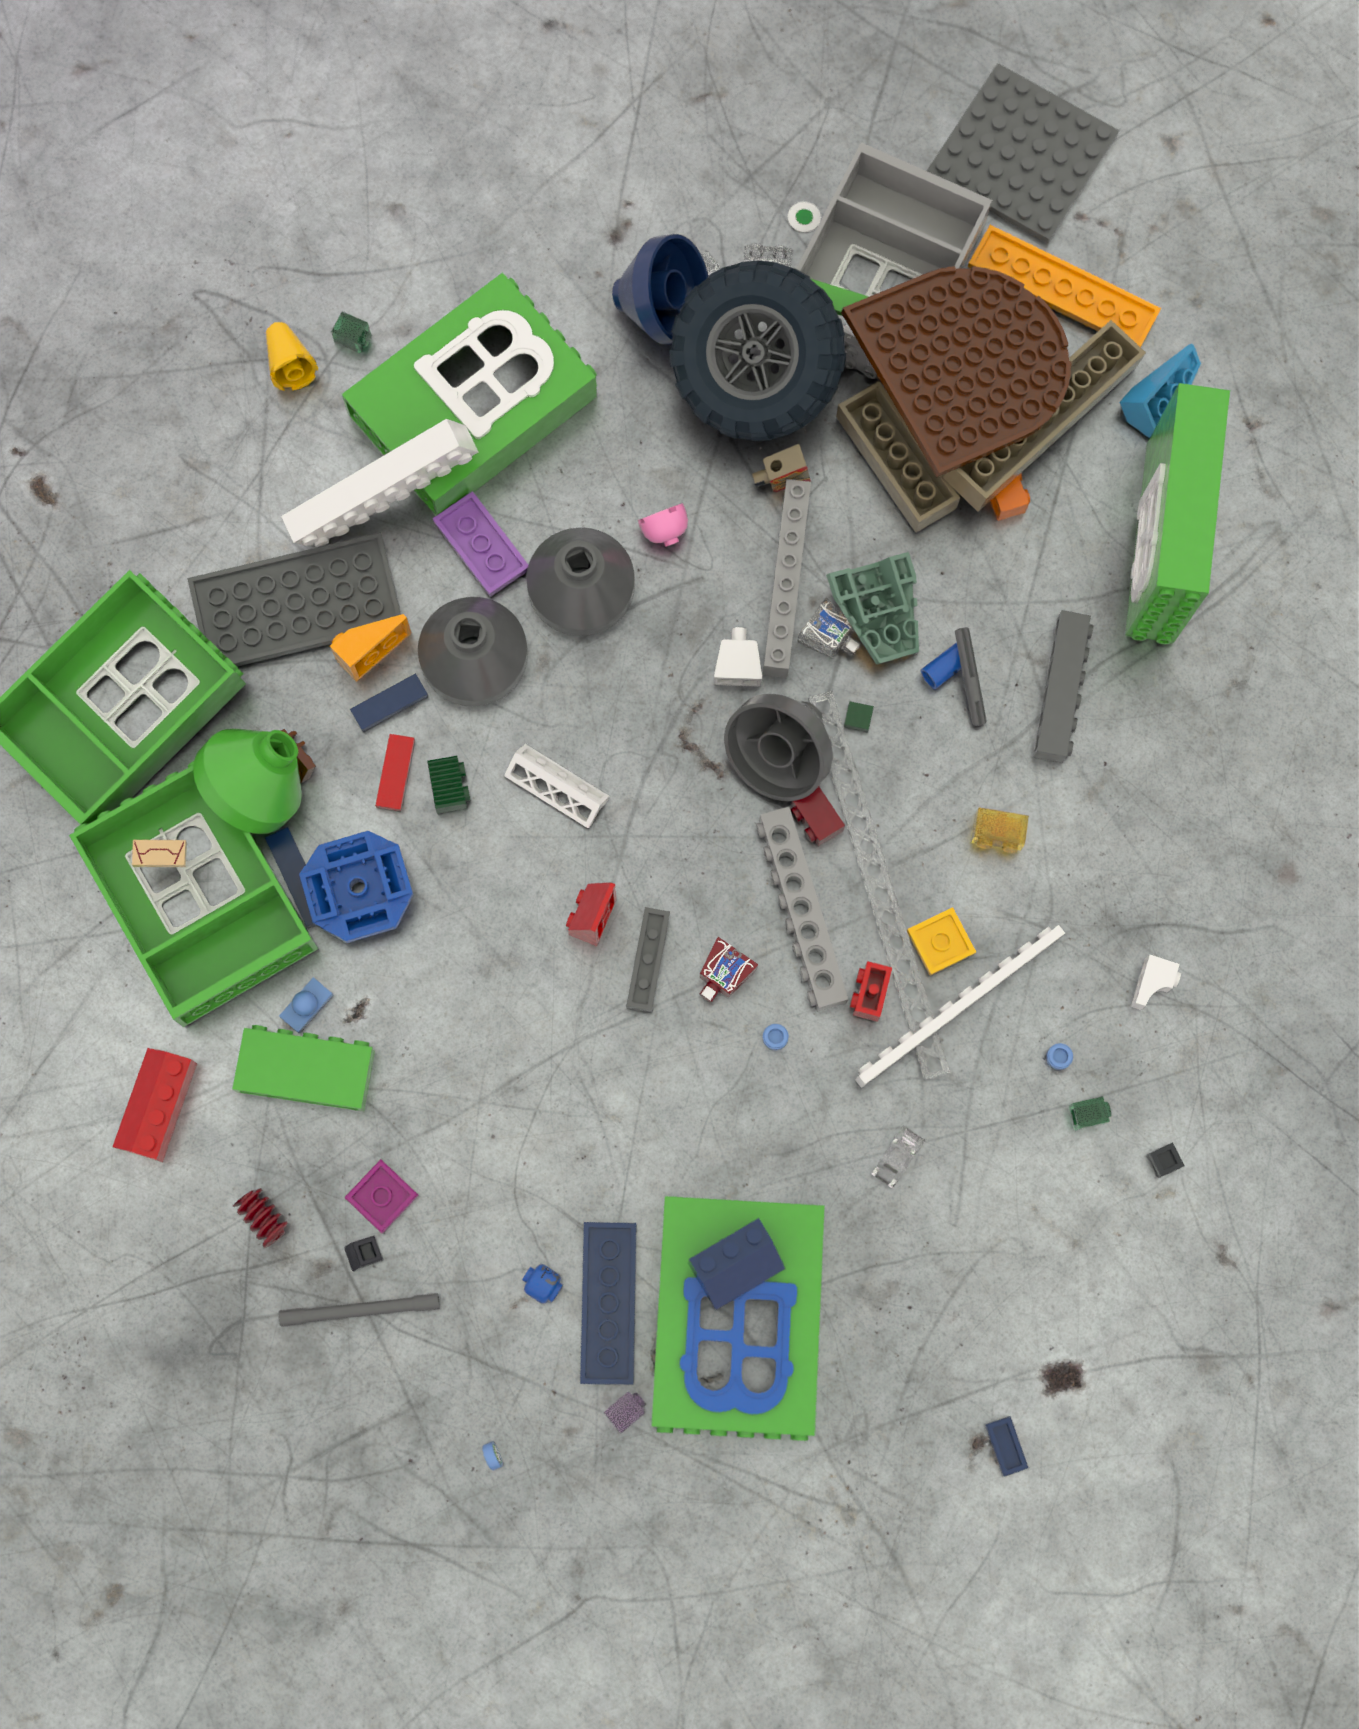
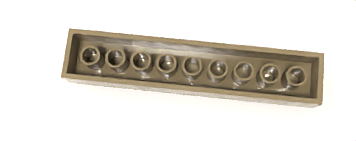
M1110 320L1069 357V361H1071V375L1066 394L1057 411L1041 429L1017 443L946 473L943 479L979 512L1138 366L1146 352Z

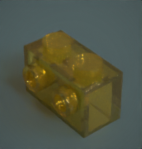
M979 807L975 813L971 842L977 843V846L980 848L990 849L992 846L1002 847V850L1005 852L1016 853L1017 850L1021 851L1025 845L1029 816Z

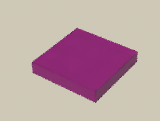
M380 1159L344 1198L383 1234L419 1195Z

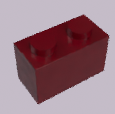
M819 786L809 796L791 802L792 808L790 810L793 818L797 822H802L806 828L804 829L806 837L811 843L815 842L818 847L844 831L845 824Z

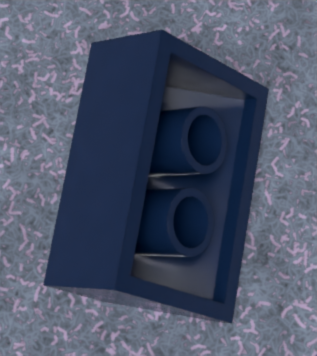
M759 1218L693 1256L688 1261L690 1268L715 1310L785 1270L777 1249Z

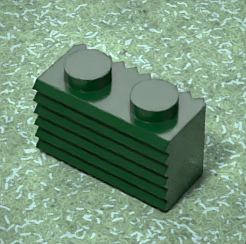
M457 755L427 761L437 814L467 809L466 801H471L468 786H463L462 777H466L464 762H459Z

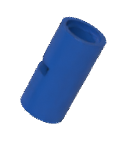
M957 642L920 670L924 680L933 689H937L950 679L954 673L962 670Z

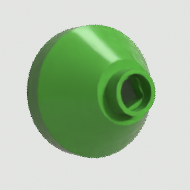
M225 729L219 731L203 745L194 759L193 774L198 791L211 810L233 827L255 834L274 832L280 829L297 812L301 803L302 790L297 762L298 747L287 733L280 730L268 732Z

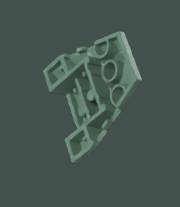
M909 552L891 556L873 564L851 570L847 568L826 575L834 600L876 665L919 652L918 621L914 620V607L917 606V598H913V584H916V573Z

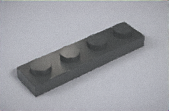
M645 907L626 1008L652 1012L670 911Z

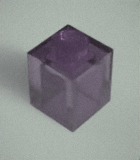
M628 1391L604 1413L618 1431L622 1433L646 1413L643 1409L646 1403L637 1392L632 1395Z

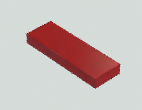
M389 734L375 804L376 808L401 812L415 743L414 737Z

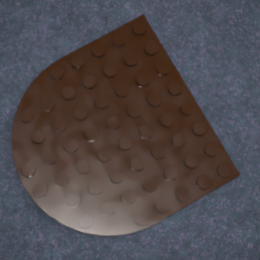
M955 266L937 269L845 306L841 311L936 477L958 469L1034 434L1057 411L1069 385L1071 361H1069L1067 349L1068 340L1063 327L1052 309L1040 296L1036 297L1025 289V284L988 268L972 266L971 269H956Z

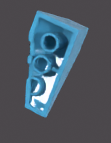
M1194 344L1187 345L1133 386L1119 402L1127 422L1149 438L1178 384L1191 385L1198 372L1201 362Z

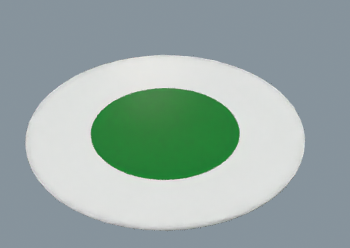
M809 202L796 203L788 212L790 225L800 232L814 230L821 220L819 209Z

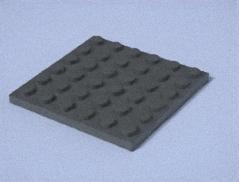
M997 63L927 169V172L993 200L990 212L1048 244L1116 139L1119 130Z

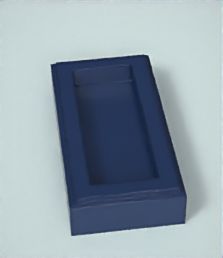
M1011 1416L984 1424L1002 1477L1029 1469Z

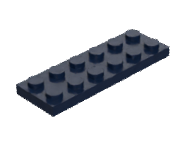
M584 1222L580 1384L634 1385L636 1223Z

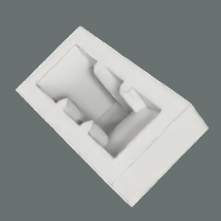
M1153 955L1146 957L1131 1007L1141 1010L1146 1006L1152 994L1159 991L1168 992L1173 986L1177 987L1181 973L1177 972L1179 964Z

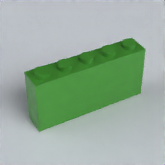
M252 1025V1029L244 1028L232 1090L243 1094L365 1111L375 1050L373 1047H369V1042L354 1040V1044L344 1043L343 1038L329 1036L328 1040L318 1039L319 1035L312 1033H303V1036H295L293 1031L278 1029L277 1033L269 1032L267 1027Z

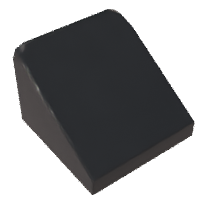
M374 1236L352 1242L344 1247L353 1272L382 1261Z

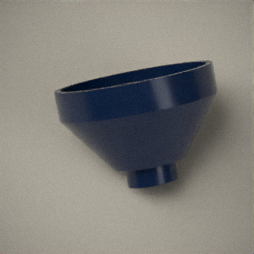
M670 234L649 239L641 247L621 278L615 281L612 289L614 305L620 312H625L653 340L663 345H672L673 333L671 330L676 315L680 313L685 303L684 299L695 286H698L709 277L703 257L694 243L683 235Z

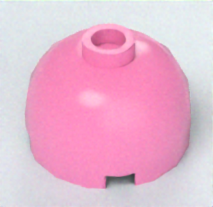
M683 503L637 520L642 533L649 541L653 543L664 542L665 547L679 542L678 537L685 532L688 525L687 512Z

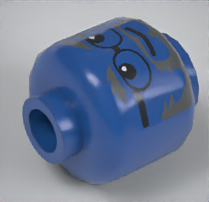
M544 1264L538 1265L535 1269L530 1267L522 1279L526 1282L524 1292L542 1304L548 1301L553 1302L563 1286L560 1283V1274Z

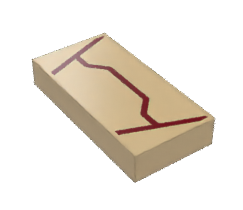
M133 840L132 866L186 867L187 842L186 840Z

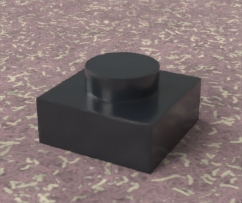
M1173 1142L1148 1154L1159 1178L1185 1166Z

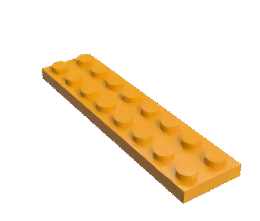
M989 225L968 263V268L970 269L972 266L988 268L1015 278L1025 284L1024 288L1036 297L1040 296L1051 309L1096 331H1099L1112 320L1140 347L1161 310L1160 307L992 225Z

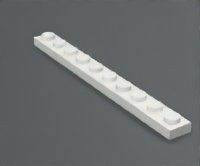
M1059 925L1053 930L1047 927L1037 935L1040 940L1033 945L1030 941L1017 950L1020 955L1014 959L1010 956L998 964L1000 970L994 974L991 971L987 972L978 980L981 983L974 989L969 986L958 995L961 998L955 1004L949 1001L939 1009L941 1014L935 1019L929 1016L919 1024L921 1029L915 1034L909 1031L898 1040L901 1043L893 1050L889 1046L878 1055L880 1057L878 1062L873 1065L869 1061L858 1070L860 1075L855 1081L861 1088L1057 941L1065 932Z

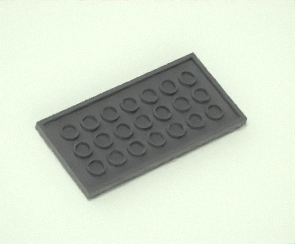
M381 532L187 578L198 629L236 666L332 644V640L338 634L345 633L349 629L401 615Z

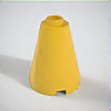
M275 322L271 324L266 330L270 379L274 387L284 391V387H291L293 391L307 386L316 377L315 372L316 370L318 371L316 360L286 323Z

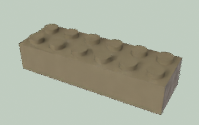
M880 381L838 405L836 418L915 533L957 509L960 500L959 495L943 479L944 475L936 477Z

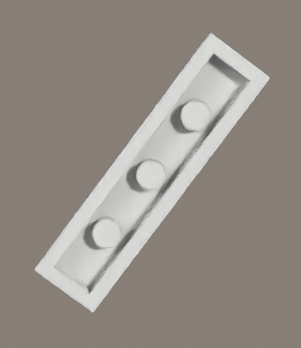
M526 744L515 752L504 775L587 828L592 825L598 811L606 804L609 795ZM517 764L525 768L527 777H520L513 772ZM541 778L546 781L549 790L543 791L539 789L535 779ZM562 791L567 794L570 803L564 804L560 802L556 793ZM584 805L591 809L589 817L586 818L581 815L577 806Z

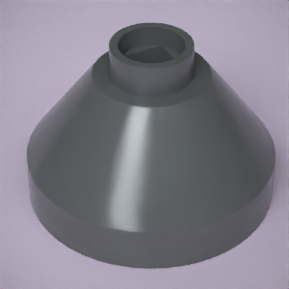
M577 527L553 534L536 549L527 569V589L534 611L545 624L563 634L590 636L606 631L622 619L632 603L635 590V575L632 561L624 547L616 539L596 529ZM577 567L588 568L587 570L581 573H575L572 571V569Z
M464 597L446 603L429 617L420 633L418 658L426 681L438 695L452 703L474 707L494 703L507 696L518 685L526 669L528 648L524 630L516 616L509 609L487 598ZM468 637H478V641L474 644L460 643Z
M778 694L757 695L747 700L730 717L725 728V750L732 767L748 786L766 797L780 801L803 799L813 793L830 772L833 761L831 741L824 727L820 711L809 702H800Z

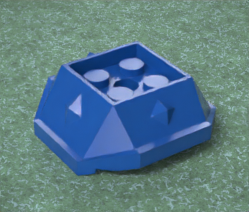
M364 831L318 845L306 866L299 873L313 924L346 943L396 929L414 895L399 845L370 831ZM358 882L365 884L362 892H352L354 884Z

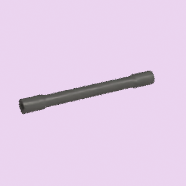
M434 1293L392 1300L309 1309L279 1310V1324L281 1327L350 1317L405 1311L440 1309L439 1295Z

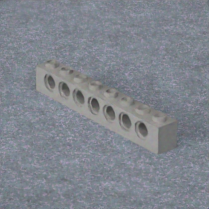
M786 479L763 675L788 677L811 482Z
M790 807L760 814V823H756L759 837H764L767 846L763 847L767 862H772L774 869L770 871L774 885H779L781 892L778 895L781 909H786L787 911L786 927L789 934H794L796 942L792 943L796 958L800 957L803 967H800V973L803 982L808 981L811 990L807 992L809 1003L811 1006L816 1007L817 1012L846 1004L848 996ZM781 833L785 836L786 840L782 843H777L772 839V835ZM785 856L792 859L793 864L789 867L782 866L779 859ZM795 880L800 884V889L792 891L787 887L786 883ZM803 904L808 912L804 915H799L794 911V906ZM804 928H810L814 931L815 937L806 939L802 936L801 931ZM812 952H817L822 956V961L820 963H812L808 955ZM824 976L829 980L830 985L826 988H821L817 985L816 978Z

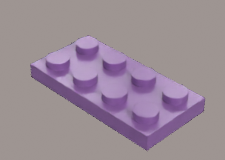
M473 491L432 518L434 524L489 597L527 572L528 563Z

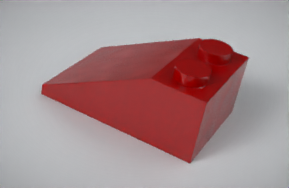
M611 882L587 884L585 890H580L576 899V903L579 904L575 913H570L566 922V927H569L568 933L570 936L595 946L598 945L616 903V886Z

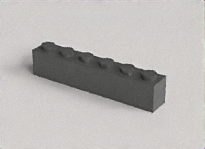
M1061 610L1057 618L1034 758L1063 763L1066 757L1072 754L1074 742L1070 741L1071 732L1075 733L1078 718H1074L1075 709H1079L1082 695L1078 694L1079 685L1083 686L1086 671H1082L1083 662H1087L1090 648L1086 647L1087 639H1091L1093 633V625L1090 624L1091 615Z

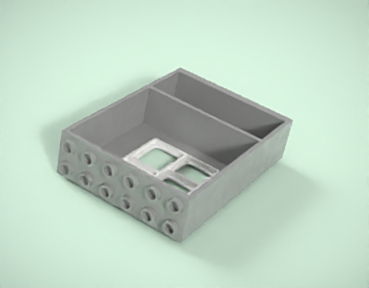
M860 143L796 269L808 275L811 279L843 288L839 285V282L852 256L858 254L878 263L880 266L866 293V296L870 297L881 292L880 287L890 270L913 279L941 268L955 266L956 269L964 268L986 224L993 200L871 146ZM848 324L843 326L845 332V367L849 369L855 368L862 371L869 378L879 379Z

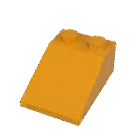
M401 614L340 633L332 640L330 648L336 661L357 682L410 636L412 632L407 617Z

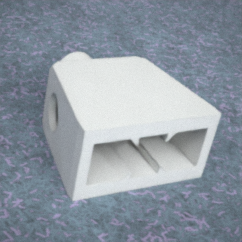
M742 627L732 628L731 640L724 639L721 641L714 674V685L761 686L762 672L757 641L746 640L747 629Z

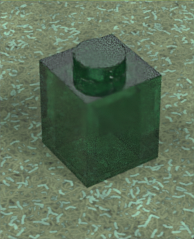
M343 311L331 331L335 343L358 353H361L364 346H368L372 337L368 322Z
M1103 1096L1072 1103L1068 1106L1075 1131L1105 1125L1110 1122L1109 1117L1112 1116L1110 1105L1104 1101Z

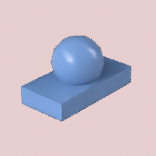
M313 977L293 997L292 1002L279 1017L300 1034L331 999L333 993Z

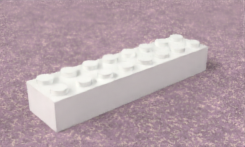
M445 419L281 517L293 543L314 547L325 546L329 543L330 538L346 534L349 531V527L354 524H362L368 521L369 516L373 513L387 510L390 507V503L406 499L410 496L409 492L414 489H422L428 486L433 478L449 474L452 471L451 468L457 464L463 465L472 460V456L478 453V450L466 425Z

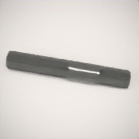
M967 627L955 630L971 721L973 726H980L986 724L987 720L970 630Z

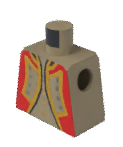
M799 444L764 458L763 462L766 469L752 473L756 488L771 483L773 492L784 490L786 479L811 482Z

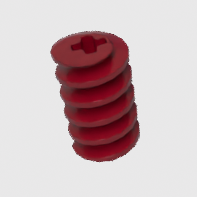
M262 1188L245 1194L234 1203L233 1207L240 1206L237 1213L239 1215L246 1214L243 1221L246 1224L252 1223L250 1226L252 1232L259 1231L256 1238L258 1240L265 1239L262 1246L266 1248L278 1241L286 1233L284 1228L288 1222H277L282 1214H271L276 1206L274 1204L265 1206L269 1197L259 1198L258 1196L263 1191Z

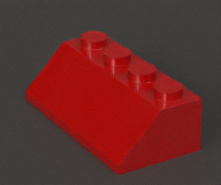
M147 1048L113 1143V1148L163 1163L197 1066L195 1061L170 1052Z

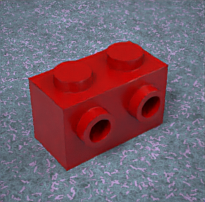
M867 961L864 969L859 968L856 983L860 984L858 993L853 992L850 1007L854 1008L853 1016L878 1022L881 1017L893 967Z

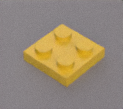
M953 907L907 929V933L930 976L976 954V950Z

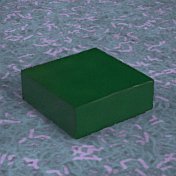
M849 701L844 727L868 732L874 706Z

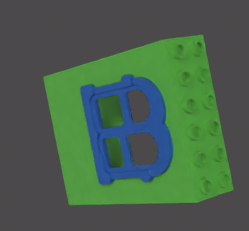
M665 1196L652 1427H657V1432L673 1433V1428H684V1434L700 1435V1429L710 1430V1435L727 1436V1431H737L738 1437L754 1438L755 1432L764 1433L765 1439H781V1434H790L791 1440L808 1441V1436H815L824 1205ZM759 1218L771 1237L785 1270L733 1300L734 1317L731 1330L702 1329L699 1324L701 1299L707 1295L688 1264L689 1259ZM748 1299L774 1300L778 1303L777 1344L774 1347L748 1346L744 1343L745 1302ZM700 1341H724L732 1345L730 1379L726 1386L720 1390H708L698 1380L697 1360ZM745 1357L772 1358L775 1360L774 1384L766 1392H751L743 1384L742 1361Z

